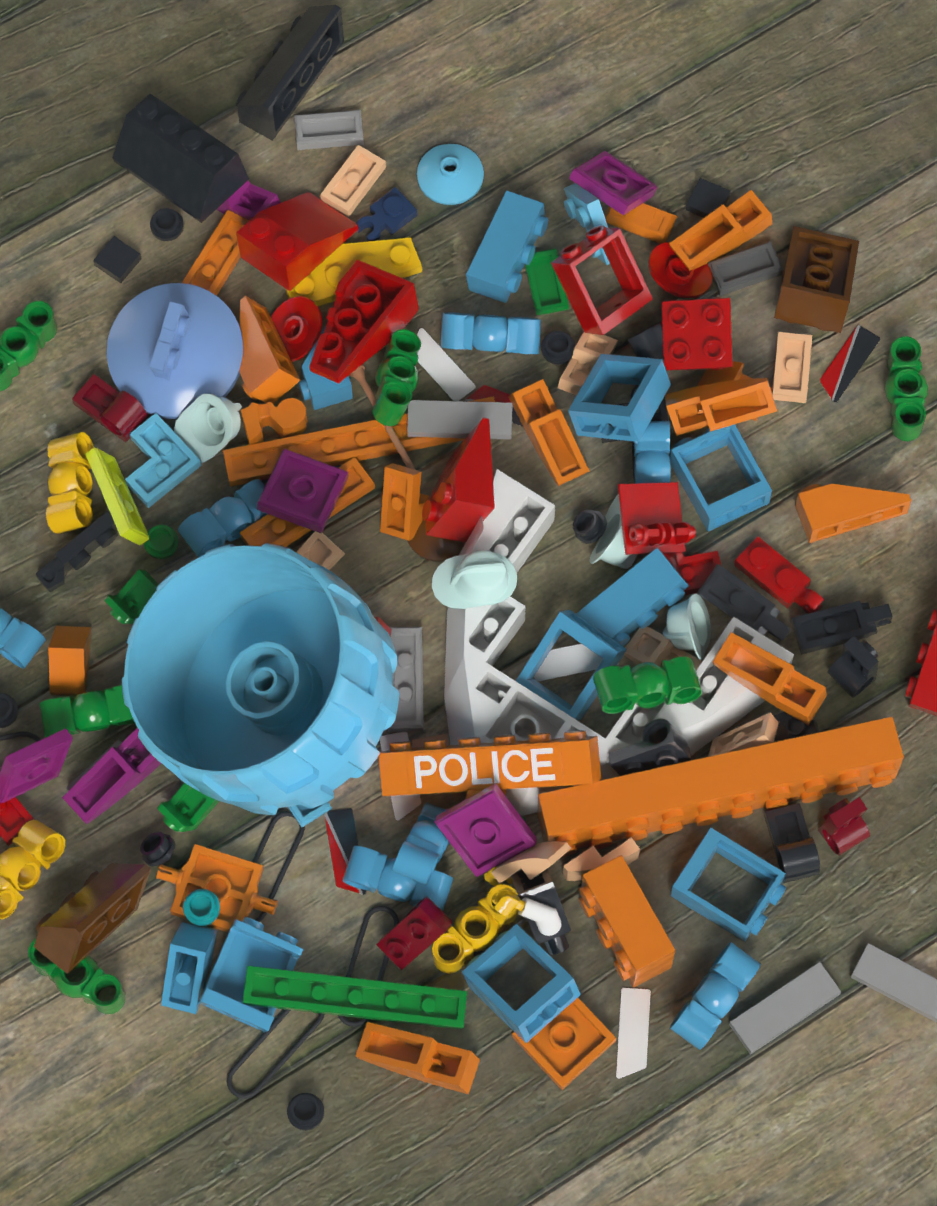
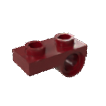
M95 374L90 377L72 398V402L76 407L124 442H127L130 439V433L148 418L144 407L135 397L123 390L119 393Z
M860 797L852 802L844 798L828 809L829 812L823 816L825 822L818 829L832 851L840 856L870 837L869 829L862 819V815L866 812L867 807Z
M425 896L376 945L402 971L443 935L453 921L428 896Z

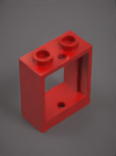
M603 225L594 227L586 233L585 239L565 247L560 252L561 256L551 262L585 333L604 335L653 299L620 228H608ZM600 248H603L622 290L596 309L575 266Z

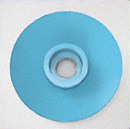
M443 144L432 148L422 157L417 169V180L422 192L432 201L444 205H457L470 200L480 190L484 178L483 165L479 157L469 148L458 144ZM452 166L456 169L452 172H448L444 168Z

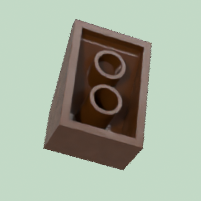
M793 226L774 318L788 323L815 327L823 331L841 333L850 303L859 241Z

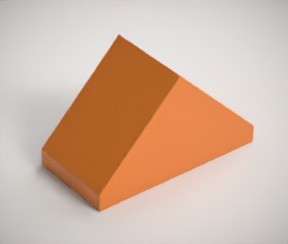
M55 627L48 647L51 695L76 696L86 693L91 627Z

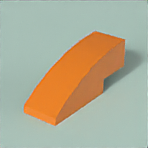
M750 190L728 207H725L724 204L670 242L669 246L687 269L691 271L720 258L773 224L772 214L755 193Z
M767 378L724 381L692 387L665 395L666 407L676 436L708 426L711 432L777 412Z
M544 379L508 396L529 439L557 486L590 472L561 409H557Z
M732 632L713 660V664L731 678L808 726L827 696L825 686L795 671L794 666Z
M367 1022L355 1055L360 1060L387 1070L468 1095L480 1059L470 1050L438 1043L431 1037Z

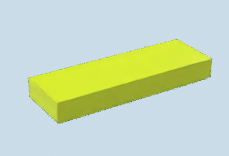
M94 447L85 455L120 536L140 546L149 540V535L115 457Z

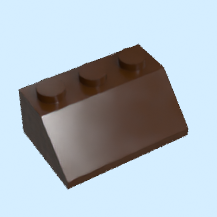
M111 863L102 872H93L77 894L71 892L63 900L60 909L53 915L48 913L40 920L36 927L38 935L34 948L68 974L137 911L151 868L146 864Z

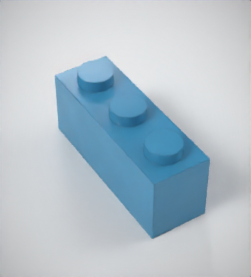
M506 190L466 273L469 291L507 303L511 292H517L522 279V274L520 273L525 264L529 265L535 253L534 244L537 237H542L548 226L544 203Z
M656 548L576 614L624 646L630 640L629 635L638 627L641 629L646 628L658 617L656 613L665 605L672 606L680 601L685 595L684 590L689 585L663 553Z

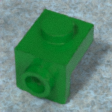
M138 569L117 595H108L104 601L112 608L110 613L117 621L122 624H133L135 619L139 618L147 602L157 591L156 587L159 584L146 570Z
M184 783L170 801L161 802L157 809L164 815L163 821L171 829L178 832L193 831L197 829L219 801L202 794Z

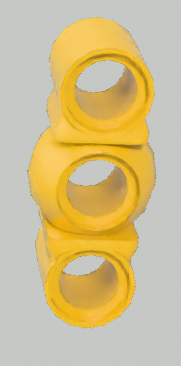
M85 432L50 440L48 444V466L53 468L48 477V488L52 496L48 497L49 505L46 510V520L50 529L57 534L85 528L92 523V499L87 497L92 489V477L88 470L91 469V466L85 454L93 449L94 446L92 440Z
M31 820L23 825L18 837L12 840L17 847L9 848L0 854V919H5L13 914L18 902L23 900L24 897L19 892L27 891L36 885L40 878L41 866L48 870L51 863L57 861L64 852L66 846L64 837L38 820Z
M505 884L496 885L491 888L487 897L478 901V906L468 907L458 914L453 926H450L447 932L433 943V961L438 970L447 974L455 973L463 967L465 961L474 957V952L484 951L493 945L498 937V933L504 929L505 925L510 924L516 919L518 909L514 908L507 917L503 916L495 910L492 900L504 888H509L517 894L514 888ZM473 922H479L485 926L486 930L479 936H473L466 931V928ZM451 946L458 950L459 955L453 960H444L440 957L439 952L444 947Z

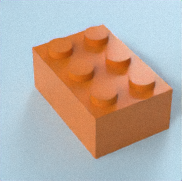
M620 855L583 874L582 887L579 889L582 897L578 898L585 915L588 918L593 916L599 926L596 933L605 949L611 947L617 960L613 961L620 978L623 981L628 979L634 988L671 969L675 949L623 856Z

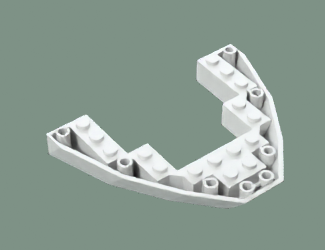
M496 469L493 476L495 509L483 521L484 531L472 552L488 550L506 557L514 565L517 573L555 520V505ZM509 597L505 601L494 605L466 609H452L448 607L444 700L450 745H459L458 739L480 737L481 743L494 742L493 737L502 735H515L516 741L529 740V734L550 733L551 739L564 738V732L584 730L586 731V737L598 736L601 780L619 777L620 775L610 766L609 753L641 742L645 727L653 720L660 718L668 720L687 741L692 756L766 701L713 664V660L731 632L792 664L794 654L733 617L696 670L702 688V695L698 699L687 704L672 703L671 705H666L664 701L652 708H642L635 704L633 710L624 711L605 739L493 667L525 622V605ZM578 785L507 789L506 797L516 811L524 816L537 812L538 794Z

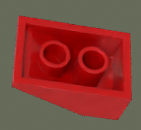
M307 192L259 211L236 232L240 257L290 292L359 228L355 222L312 193Z
M482 418L453 452L428 500L424 503L422 518L426 521V535L465 542L471 535L480 517L482 516L484 521L495 509L490 423L488 418Z

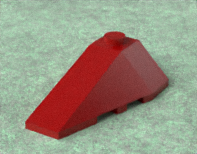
M358 259L337 285L335 291L336 299L333 307L329 308L327 314L328 322L324 333L319 337L309 366L311 372L338 384L387 345L393 333L404 329L419 310L414 283Z

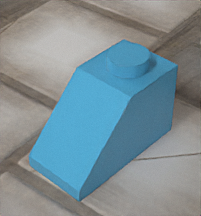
M318 340L302 365L303 380L298 382L303 400L310 399L313 410L353 399L349 376L338 384L310 371L309 366Z
M181 922L170 943L161 1006L193 1014L197 1013L200 1005L198 1001L204 990L213 959L217 930Z

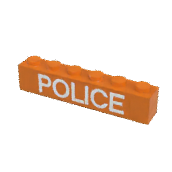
M579 730L564 732V738L551 739L550 733L529 734V740L516 741L515 735H502L493 737L494 742L481 743L480 737L458 739L459 745H446L445 739L424 741V747L412 748L410 741L390 743V749L379 754L382 796L465 792L468 790L482 791L495 783L500 789L594 784L601 780L598 736L586 737V731Z

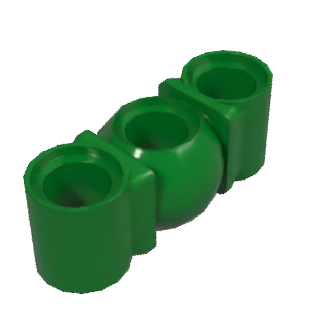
M43 301L29 303L23 310V315L15 319L17 325L8 326L1 331L0 368L2 370L0 371V391L7 389L12 383L13 377L20 374L18 368L26 367L34 362L39 347L42 349L45 343L56 335L57 324L52 308L48 303ZM37 319H47L42 325L33 324ZM16 343L25 344L21 349H10Z
M406 329L397 330L393 333L383 354L382 362L379 364L375 374L378 390L372 412L374 418L385 426H395L400 423L412 399V392L418 385V370L415 366L419 358L417 354L421 347V340L414 332Z
M908 336L897 338L891 345L887 359L889 374L884 388L888 402L892 405L890 410L893 417L892 432L896 438L907 442L915 440L922 432L926 419L924 404L928 395V384L925 376L921 373V346L917 340ZM906 354L911 360L903 361L896 355ZM907 385L914 391L907 393L902 391L899 386ZM911 417L916 423L906 424L901 418Z
M677 657L669 661L663 660L661 666L652 662H644L634 666L631 670L629 665L623 667L609 666L597 671L593 676L602 711L608 714L633 710L635 704L642 708L656 707L664 701L666 705H671L672 703L687 704L695 701L702 695V688L693 660L689 657Z
M122 685L107 688L105 692L91 691L78 694L75 698L67 696L39 703L45 738L64 729H67L71 735L80 734L81 731L89 732L110 727L111 724L119 726L135 723L130 709L124 704Z
M36 939L31 942L28 948V957L34 969L40 975L48 976L63 995L71 998H83L85 1003L94 1005L103 1014H114L124 1006L125 993L119 980L115 976L106 974L103 969L98 967L97 962L91 956L87 955L72 969H85V977L79 982L68 981L69 973H65L52 961L48 963L38 962L41 952L34 948ZM106 987L115 988L116 995L112 1000L103 1002L98 999L102 989Z

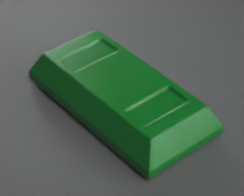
M556 248L535 252L529 265L525 264L536 316L569 310L567 295L551 264L552 261L558 258Z

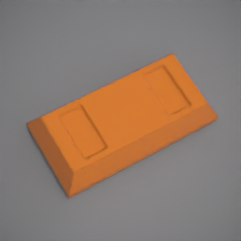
M642 203L625 215L620 214L609 206L605 219L610 225L662 244L666 243L677 216Z

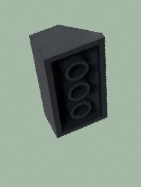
M337 5L311 6L303 16L299 15L294 20L290 34L285 41L281 40L278 42L269 63L259 68L251 88L248 91L244 90L240 94L236 103L239 123L272 141L343 44L341 7Z
M151 93L126 114L112 157L114 162L200 223L205 221L249 180L237 152Z

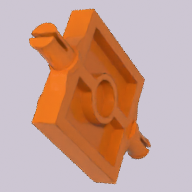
M194 844L189 861L181 870L160 864L157 871L156 879L176 884V896L170 910L171 915L187 919L183 910L186 897L197 889H207L213 892L219 899L220 913L213 923L206 926L229 932L235 920L242 922L244 917H248L253 909L274 915L278 905V900L258 895V885L264 871L263 865Z

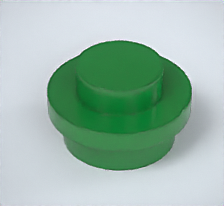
M157 525L147 531L149 540L144 542V547L151 557L166 559L175 554L179 546V538L173 528L166 525Z

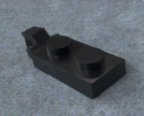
M108 511L59 550L55 554L56 557L36 573L37 579L49 592L65 584L66 573L72 568L79 570L91 559L90 554L99 546L105 548L117 538L118 530L111 513Z
M716 564L696 592L729 617L737 618L762 635L769 632L780 641H783L791 630L776 619L781 611L775 608L776 605L719 564Z
M859 600L794 617L791 623L802 655L845 644L853 636L857 640L868 638L871 635L877 634V627L890 624L893 616L889 603L870 608L868 602L861 603Z

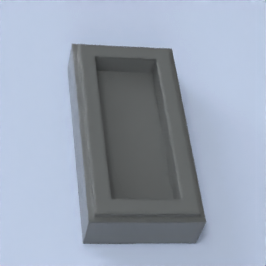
M771 241L708 262L712 272V280L719 296L783 274L782 265Z

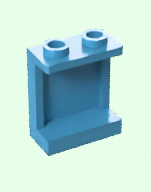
M244 917L242 922L235 920L232 923L198 1004L262 1032H267L273 1022L276 1008L243 1004L247 966L293 971L303 949L296 946L298 942L296 938L282 932H278L275 937L262 931L265 926L262 923Z

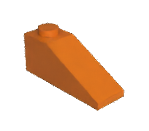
M244 296L240 300L239 325L243 337V357L239 373L244 381L242 387L253 400L259 399L265 403H275L296 385L300 378L267 308Z
M832 483L824 486L813 484L804 488L801 493H798L795 507L809 543L907 514L912 500L909 494Z

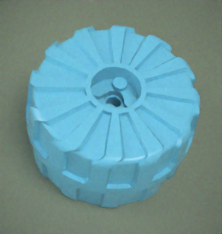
M265 543L261 547L228 544L208 550L205 555L191 561L178 571L174 570L156 587L157 591L147 602L139 618L135 619L126 642L128 648L124 677L122 678L124 704L130 709L134 722L139 729V740L153 757L184 783L215 800L238 806L252 813L263 815H276L278 808L300 804L311 809L334 799L333 790L349 778H359L367 772L380 754L376 745L383 731L390 728L396 718L400 693L393 686V673L397 667V654L388 632L374 618L362 598L346 582L328 569L308 560L289 548Z

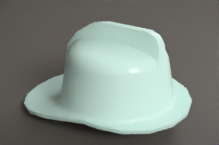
M204 393L180 414L176 420L174 432L200 459L201 463H204L213 458L230 440L236 437L241 426L238 411L242 406L240 403H232L227 398Z
M618 494L605 516L607 520L606 530L598 540L589 562L594 564L600 559L611 565L628 569L632 566L638 554L625 555Z
M478 550L470 554L446 559L437 567L432 578V589L435 597L443 605L452 609H466L501 603L512 595L517 584V573L514 565L506 557L488 550Z
M695 593L688 600L669 608L666 621L667 626L663 630V636L666 639H670L675 648L695 651L697 657L703 660L705 651L710 643L711 624L704 600Z

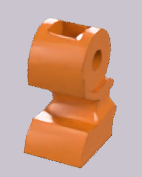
M287 398L281 401L277 407L272 402L266 404L251 402L248 407L241 409L242 421L249 445L264 442L263 427L270 426L281 438L301 435L308 425L306 407L300 400L295 398Z

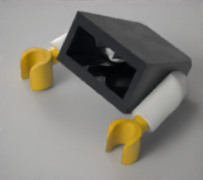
M496 867L484 874L485 880L494 887L503 884V882L499 883L491 873ZM548 869L531 880L523 870L507 878L506 881L516 890L517 894L509 888L502 889L492 900L496 904L494 906L495 910L507 917L514 908L518 909V914L528 919L537 944L545 942L550 955L559 954L567 950L569 943L565 934L569 933L571 928Z

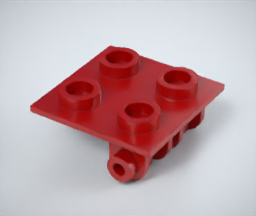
M731 298L662 302L663 355L666 371L707 368L723 370L726 367H733Z
M678 482L618 484L625 555L650 554L656 548L662 553L686 552L685 543L694 539L696 530L688 522H682Z

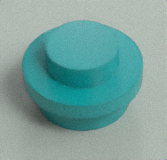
M197 889L186 897L183 905L184 914L194 925H209L219 916V899L213 892L207 889Z

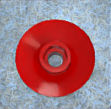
M670 242L662 243L652 250L648 259V268L651 276L661 288L682 298H696L707 292L712 283V272L708 263L689 271L669 246Z
M303 296L290 298L283 302L271 316L292 362L303 358L311 351L319 338L322 328L321 311L314 301Z

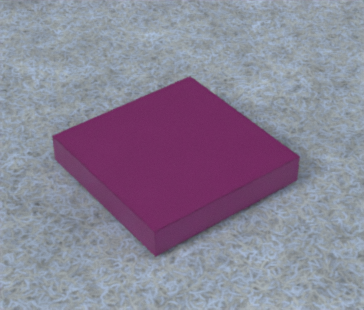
M606 151L574 168L569 177L570 180L622 215L652 198L658 188L654 183Z
M283 449L257 502V510L322 534L346 484L348 472Z
M67 729L61 730L5 757L0 771V803H4L59 776L73 739Z
M496 783L437 815L435 819V824L476 877L535 846L537 842V837Z

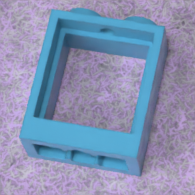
M600 354L568 410L577 436L639 442L671 385L663 360ZM612 383L639 385L628 406L601 404Z
M735 424L711 432L708 428L704 435L693 440L690 437L676 443L673 449H671L670 465L707 532L770 503L772 489ZM728 446L750 486L708 505L686 464Z
M569 609L559 612L516 682L579 721L582 720L598 695L593 676L573 706L533 679L561 633L564 631L603 658L594 674L605 667L617 666L627 649Z
M710 828L674 883L671 897L745 942L750 933L757 936L768 917L763 915L768 905L771 903L776 906L787 888L782 885L786 873L713 828ZM715 853L720 854L769 884L744 924L691 892Z
M517 924L509 931L501 933L491 947L483 954L475 956L468 963L467 968L462 971L469 988L525 1043L581 995L574 978ZM524 949L553 979L515 1011L485 981L519 951Z

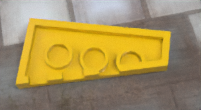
M411 238L342 244L290 292L287 289L285 290L289 299L303 296L321 306L335 301V291L339 281L357 259L400 278L421 273L422 265Z

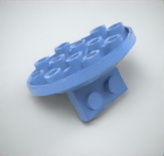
M170 283L152 287L129 301L117 315L111 327L107 341V362L111 377L119 391H126L142 404L147 414L154 415L157 413L161 418L178 419L180 414L204 393L225 398L234 387L240 375L239 369L243 357V337L240 326L230 308L219 297L204 288L183 283Z

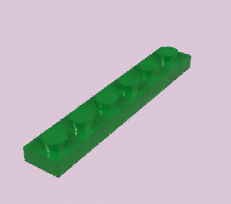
M247 966L243 1004L462 1030L464 1028L467 991Z

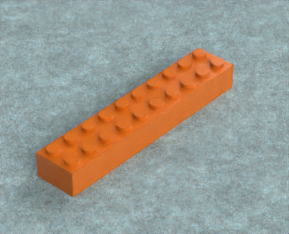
M893 717L605 779L594 784L578 785L538 794L537 816L544 842L559 841L569 844L571 849L562 856L566 857L575 854L579 848L594 846L595 849H602L612 845V841L624 838L628 840L632 837L634 841L646 838L648 836L647 833L660 830L663 834H670L680 831L683 825L697 823V826L713 824L718 821L719 817L731 815L732 818H743L751 815L755 809L766 807L769 811L786 807L788 802L800 799L802 803H810L823 798V794L836 792L837 795H847L857 791V787L871 784L873 788L883 787L892 783V779H896L904 755Z

